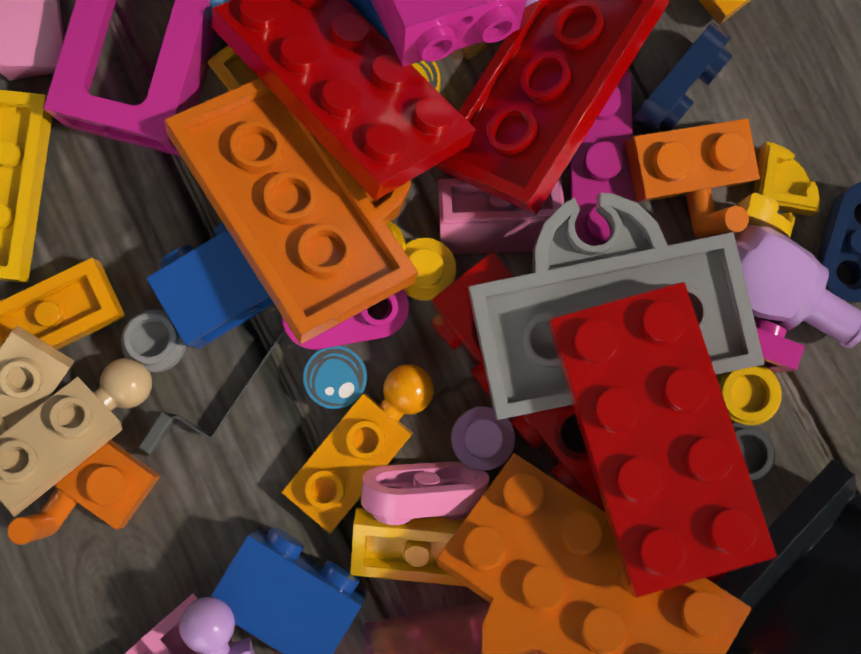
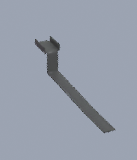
M285 330L282 331L213 435L181 415H174L168 410L166 413L161 412L139 446L140 449L149 453L146 459L152 457L176 419H179L208 438L216 436L232 409L284 335Z

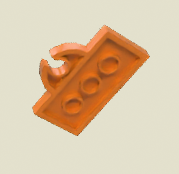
M260 78L165 119L168 137L300 345L415 283L418 271L387 226L398 217L407 199L411 180L374 201Z
M515 453L437 557L438 567L491 604L482 624V654H726L752 609L706 578L638 598L631 596L606 513Z

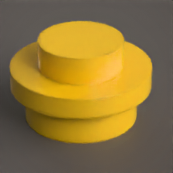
M419 238L406 244L405 253L418 271L415 283L404 288L406 295L419 301H431L454 282L456 277L455 258L446 245L432 238Z

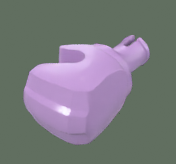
M747 225L743 231L734 233L753 316L770 319V322L784 327L787 331L804 321L837 340L845 348H852L861 341V310L826 290L829 278L828 268L820 264L811 252L787 236L766 226Z

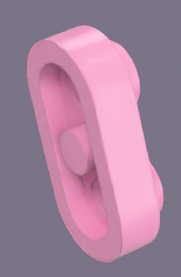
M462 462L379 466L366 471L363 475L361 505L366 511L373 514L377 521L389 525L405 524L411 521L412 518L435 516L456 520L465 519L489 488L490 478L485 471L472 469Z

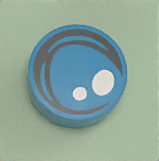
M343 346L320 349L310 357L304 369L303 381L308 395L318 405L329 409H343L355 404L361 395L364 394L368 383V373L363 360L354 351Z

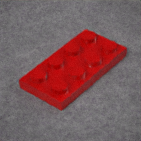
M230 0L213 7L211 27L374 201L470 145L476 129L411 64L402 67L393 46L347 0Z
M539 0L526 6L520 29L504 39L458 111L476 129L470 145L435 165V167L446 174L537 215L668 6L669 0Z
M685 282L550 319L548 323L549 330L631 596L638 598L776 558L777 555Z

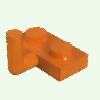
M748 118L639 135L624 142L636 203L686 194L692 230L698 239L732 232L737 233L747 227L749 216L741 206H732L715 212L711 190L748 184L760 180Z
M109 440L54 485L57 488L39 513L14 519L9 524L8 537L13 543L24 545L52 536L58 531L77 503L115 530L122 529L161 475L118 444Z

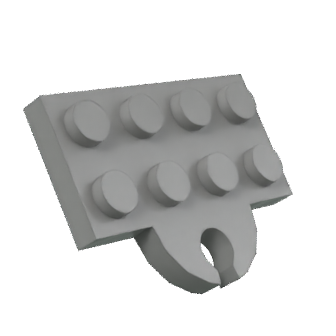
M600 192L596 197V212L607 221L610 229V235L605 244L591 246L578 238L575 232V220L580 209L575 198L562 204L543 224L532 250V274L473 285L468 288L496 420L572 405L548 323L550 319L685 282L715 374L765 364L734 232L667 245L657 221L638 203L616 194Z

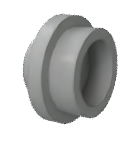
M155 309L140 312L131 318L126 324L121 337L124 356L142 363L150 373L164 372L174 367L183 357L187 346L184 344L166 311Z

